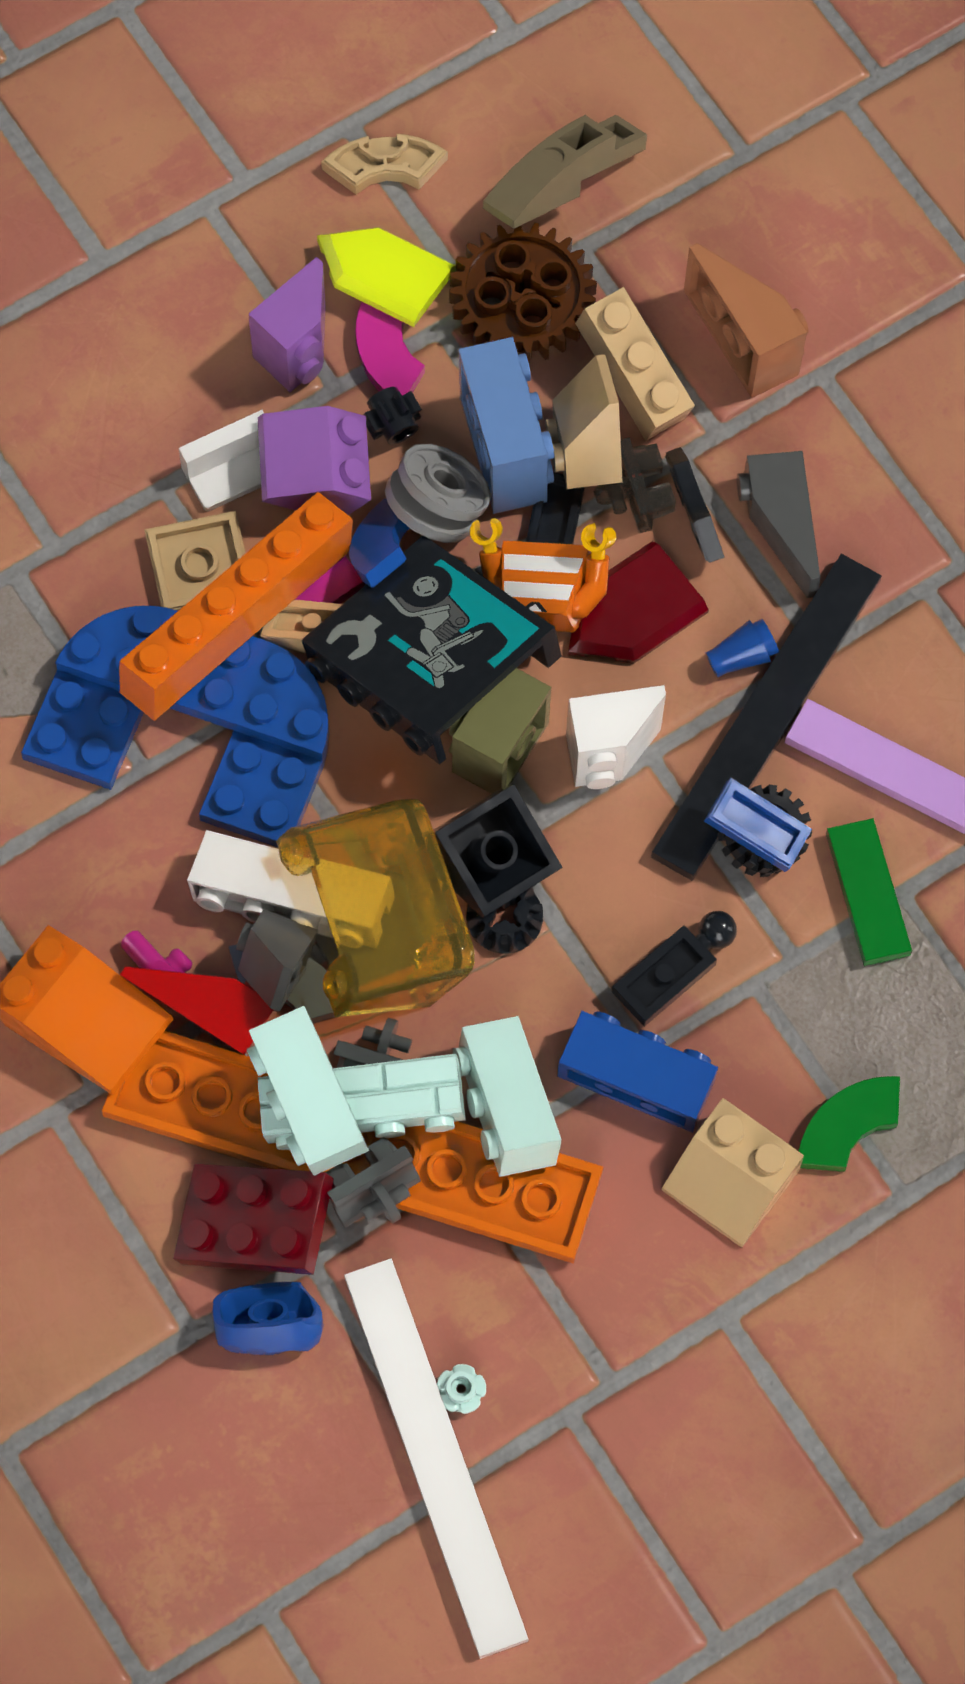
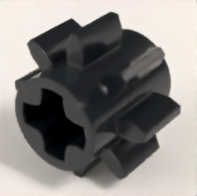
M388 387L379 391L367 401L370 411L365 412L364 415L366 416V427L373 440L384 435L388 444L393 445L405 441L418 431L419 426L416 420L421 418L419 412L422 408L412 391L402 396L397 387Z

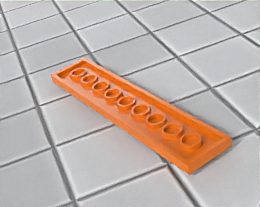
M168 1031L162 1033L115 1094L108 1093L102 1109L103 1117L266 1168L311 1171L307 1163L297 1166L290 1150H279L276 1148V1143L268 1144L263 1137L257 1080L258 1077H265L268 1074L265 1073L258 1076L249 1056ZM458 1121L454 1122V1129L445 1132H426L425 1126L422 1125L405 1127V1135L387 1138L397 1149L402 1146L407 1148L412 1155L413 1165L421 1179V1182L408 1189L411 1196L396 1205L397 1209L574 1264L603 1174V1166L559 1153L555 1166L499 1177L494 1160H487L483 1153L481 1145V1131L483 1129ZM375 1131L362 1133L367 1147L381 1139L375 1137ZM364 1153L342 1163H347L355 1175L370 1167Z

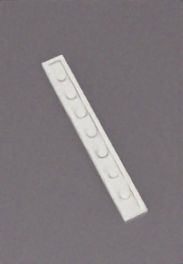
M392 1258L345 1274L344 1278L478 1656L482 1659L526 1643L529 1639Z

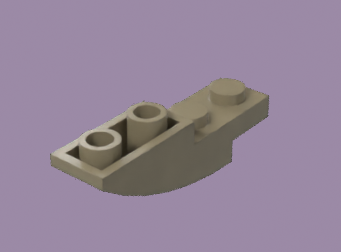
M584 115L547 137L516 163L483 200V209L513 229L579 197L582 180L646 150L647 134L617 115L600 123Z

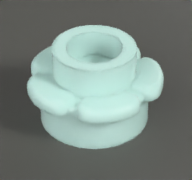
M466 1364L455 1365L451 1371L445 1370L437 1380V1386L445 1408L450 1412L471 1413L480 1406V1399L486 1394V1382L483 1376L477 1375L475 1369ZM458 1385H464L466 1391L458 1393L456 1390Z

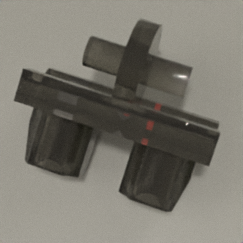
M630 437L621 439L623 483L598 485L594 489V495L597 503L601 505L611 504L614 514H622L627 511L625 499H627L638 533L651 531L653 519L675 511V497L669 482L646 488L643 478L660 474L663 471L662 458L657 444L633 447Z

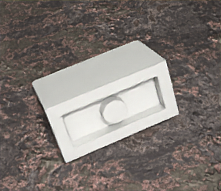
M263 410L179 448L181 468L205 511L214 510L261 488L258 417L264 414Z

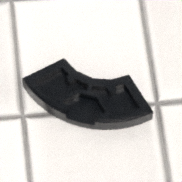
M681 447L666 452L665 459L681 504L686 509L692 526V532L704 559L711 563L725 558L711 515L699 490L689 459Z

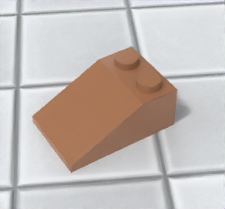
M699 243L689 246L684 292L750 397L753 398L798 376L808 333V325L801 311L797 308L792 309L782 294Z

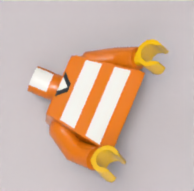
M496 518L490 520L493 532L491 538H486L480 532L479 520L474 521L470 527V536L475 543L483 546V550L479 552L483 577L553 625L557 632L576 631L581 619L587 617L606 595L610 558L605 554V550L612 547L616 541V532L613 528H604L601 544L595 539L596 525L594 523L587 525L581 533L583 545L503 540L502 548L497 547L496 541L502 534L503 527L501 522Z

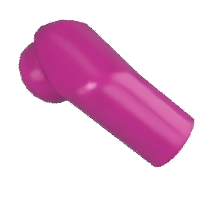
M139 931L129 932L122 939V949L139 968L183 973L192 968L193 962L180 949H173L169 956L165 958Z

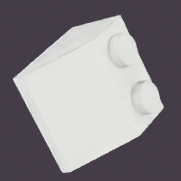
M664 685L569 699L566 738L575 787L587 785L589 789H603L612 786L615 781L623 780L661 730L666 698Z

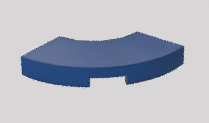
M385 498L362 520L352 537L349 548V557L358 576L366 585L373 588L407 559L399 543L403 535L410 528L395 515Z

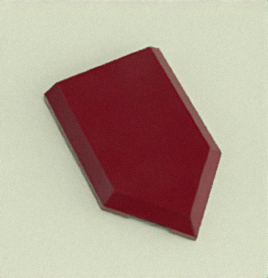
M651 541L609 570L607 593L590 614L581 619L578 629L571 632L568 654L585 657L591 654L615 658V661L636 663L706 615L709 609L703 597L661 546Z

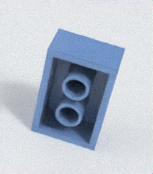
M513 337L458 349L460 400L482 476L487 481L490 489V504L493 514L531 506L540 501L547 502V484L554 482L550 459L554 458V448L549 431L541 432L538 420L543 419L542 407L538 393H530L527 381H531V372L526 354L517 353Z

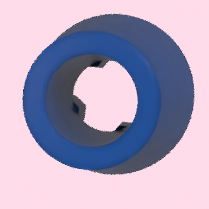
M760 619L754 623L748 620L715 648L705 652L715 675L719 678L730 672L771 662L770 656L778 653L779 649L765 621Z

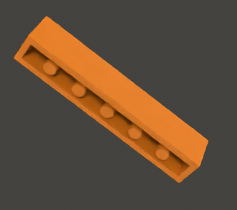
M317 492L119 661L120 693L152 720L155 721L349 553L353 518L321 493Z

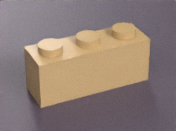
M622 287L583 310L575 324L594 356L605 354L615 391L644 439L647 441L684 420L695 405L625 288Z

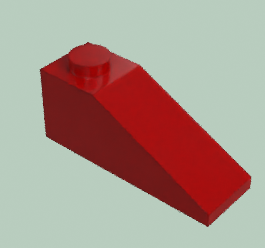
M125 966L120 973L122 977L243 1055L246 1054L247 1048L253 1043L249 1030L266 1023L274 1011L264 1002L247 980L243 984L236 978Z

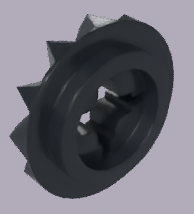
M529 888L501 906L506 909L510 905L514 906L517 903V907L513 912L516 925L514 923L511 924L507 920H503L499 924L496 922L493 925V921L496 918V910L481 917L467 904L466 922L474 940L489 951L503 954L514 953L528 947L539 935L543 924V906L535 895L533 888Z

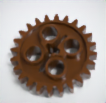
M538 223L533 224L529 233L523 232L522 226L514 228L513 233L509 234L501 225H497V237L494 239L485 232H481L480 247L468 242L466 244V257L457 256L456 272L450 273V286L453 288L449 289V303L455 304L452 306L453 320H462L461 334L465 335L474 332L473 346L483 344L486 341L492 342L513 337L517 352L525 353L529 363L532 358V351L538 350L545 360L549 359V347L552 345L562 353L565 352L566 337L574 341L580 339V331L575 324L585 308L596 303V298L593 295H596L597 281L591 279L593 276V265L583 264L585 251L581 249L571 252V237L565 238L558 243L556 241V228H552L545 236L540 235ZM507 262H517L521 266L517 268H508L503 264ZM554 279L560 281L562 284H560L559 286H550L545 284L544 282L547 280ZM497 298L502 302L490 305L486 304L483 300ZM534 315L542 318L543 320L540 322L532 323L526 321L524 318Z

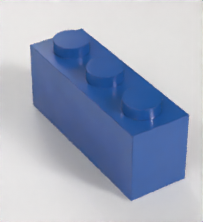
M581 1011L560 1058L557 1077L693 1133L715 1083L718 1066L711 1064V1059L696 1050L685 1049L684 1052L665 1045L666 1041L655 1033L645 1030L635 1033L620 1026L621 1023L609 1014L594 1012L592 1015Z

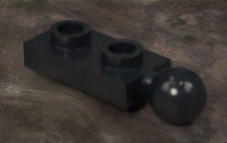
M723 911L707 913L699 923V934L696 936L683 925L612 986V993L645 1027L716 966L717 959L709 950L711 948L723 949L732 944L737 935V925L732 916Z

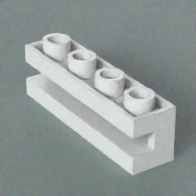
M209 830L205 832L187 879L193 901L206 910L212 912H222L224 909L240 913L247 920L255 923L262 911L266 909L302 925L318 929L317 934L334 938L338 944L351 949H359L361 946L376 950L382 933L380 927L382 914L388 916L394 900L390 878Z

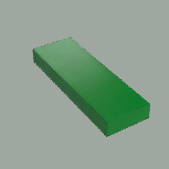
M874 818L827 828L826 837L863 965L868 966L911 956V944Z

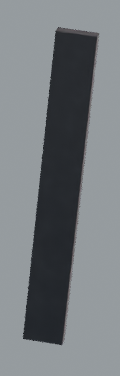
M840 554L655 846L651 858L689 880H694L718 841V833L720 831L704 822V819L725 782L732 778L748 789H751L878 587L882 575L844 554Z

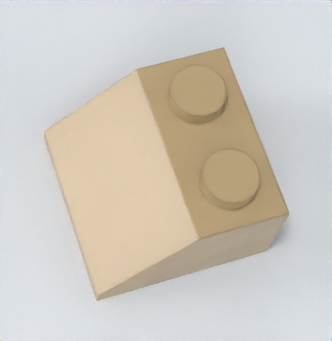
M605 354L596 355L552 400L553 419L545 420V428L550 433L554 448V458L552 459L554 471L563 472L567 489L623 483L619 401Z
M722 1098L692 1138L663 1185L662 1191L742 1248L797 1175L804 1155L729 1101Z

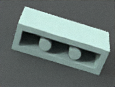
M305 1006L249 1030L255 1045L247 1048V1052L258 1076L267 1073L274 1090L266 1093L277 1120L280 1121L287 1117L294 1135L286 1138V1142L297 1166L307 1163V1166L315 1176L368 1152L369 1149Z
M519 1016L462 1027L459 1047L453 1049V1054L457 1055L461 1077H466L469 1089H467V1103L470 1114L473 1118L479 1117L483 1127L481 1131V1145L485 1158L487 1160H494L499 1177L555 1166L562 1139Z

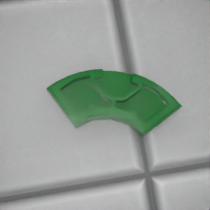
M885 1076L863 1080L844 1088L828 1099L812 1117L802 1137L798 1151L804 1155L800 1168L845 1172L850 1153L861 1139L877 1130L897 1128L900 1076Z

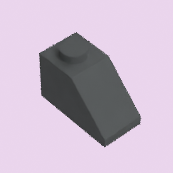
M264 909L254 924L246 922L242 929L236 950L243 952L238 971L271 1009L280 1011L306 971L318 929L302 925L292 919Z

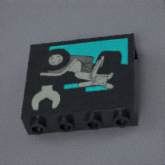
M421 536L403 552L407 559L402 565L374 588L364 585L301 641L308 659L305 665L320 683L328 681L338 689V692L348 704L353 707L360 705L370 713L379 727L385 731L394 730L402 736L406 745L419 756L426 754L440 765L447 759L440 738L442 733L529 656H532L549 668L562 655L553 625L432 540Z

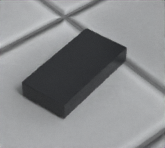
M553 472L554 482L547 484V502L540 501L533 505L526 542L574 544L585 487L567 489L564 475Z

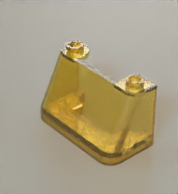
M393 800L288 829L276 840L280 860L288 872L295 876L312 873L339 954L329 965L323 978V990L329 999L334 1017L431 1007L471 973L475 961L473 943L428 813L419 800Z

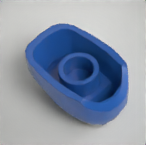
M272 1282L229 1289L218 1294L213 1300L212 1313L217 1343L219 1347L222 1346L230 1352L267 1356L286 1351H309L320 1341L324 1327L321 1307L307 1292L301 1282Z

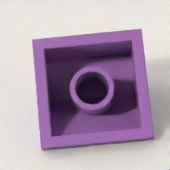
M317 257L249 313L253 358L289 392L293 391L301 383L308 384L314 380L320 373L324 363L326 310L323 262Z
M331 406L264 413L258 417L262 502L297 510L319 492L349 515L371 501L366 416Z

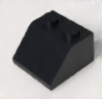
M514 784L492 793L419 838L442 880L481 917L488 915L563 868Z

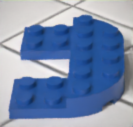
M159 606L127 607L106 613L81 628L67 642L55 662L57 671L22 749L23 760L112 790L144 714L143 711L120 693L119 661L178 612V610ZM252 636L169 709L234 730L200 810V821L290 851L327 758L329 747L327 706L322 690L314 675L296 656L274 643Z

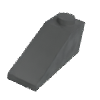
M803 451L747 455L744 473L737 474L739 501H747L749 518L807 598L814 597L818 591L821 577Z

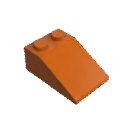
M49 925L0 983V1019L3 1024L112 1095L115 1094L174 1020L171 1014L85 947Z

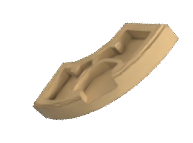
M396 134V137L369 139V136L339 147L330 153L321 164L324 172L356 195L369 185L384 181L404 182L416 189H420L448 160V151L428 140L405 134Z

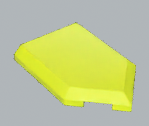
M380 227L317 235V242L321 253L325 255L330 268L329 275L334 288L412 327L417 324L450 280V273L456 272L455 264Z

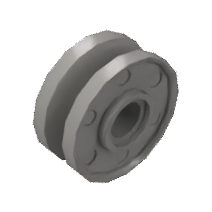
M417 444L408 449L401 458L399 468L388 479L385 488L388 505L403 523L428 539L444 543L460 542L468 537L472 523L485 512L491 498L487 481L474 465L463 456L448 448L433 444Z

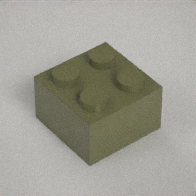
M518 668L512 671L477 702L469 712H466L451 726L449 735L453 737L449 752L452 754V772L491 794L510 786L549 724L552 687Z

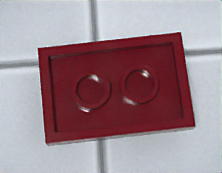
M194 1164L173 1259L182 1265L314 1275L330 1199L327 1192L332 1190L334 1178L326 1172H321L314 1176L311 1171Z

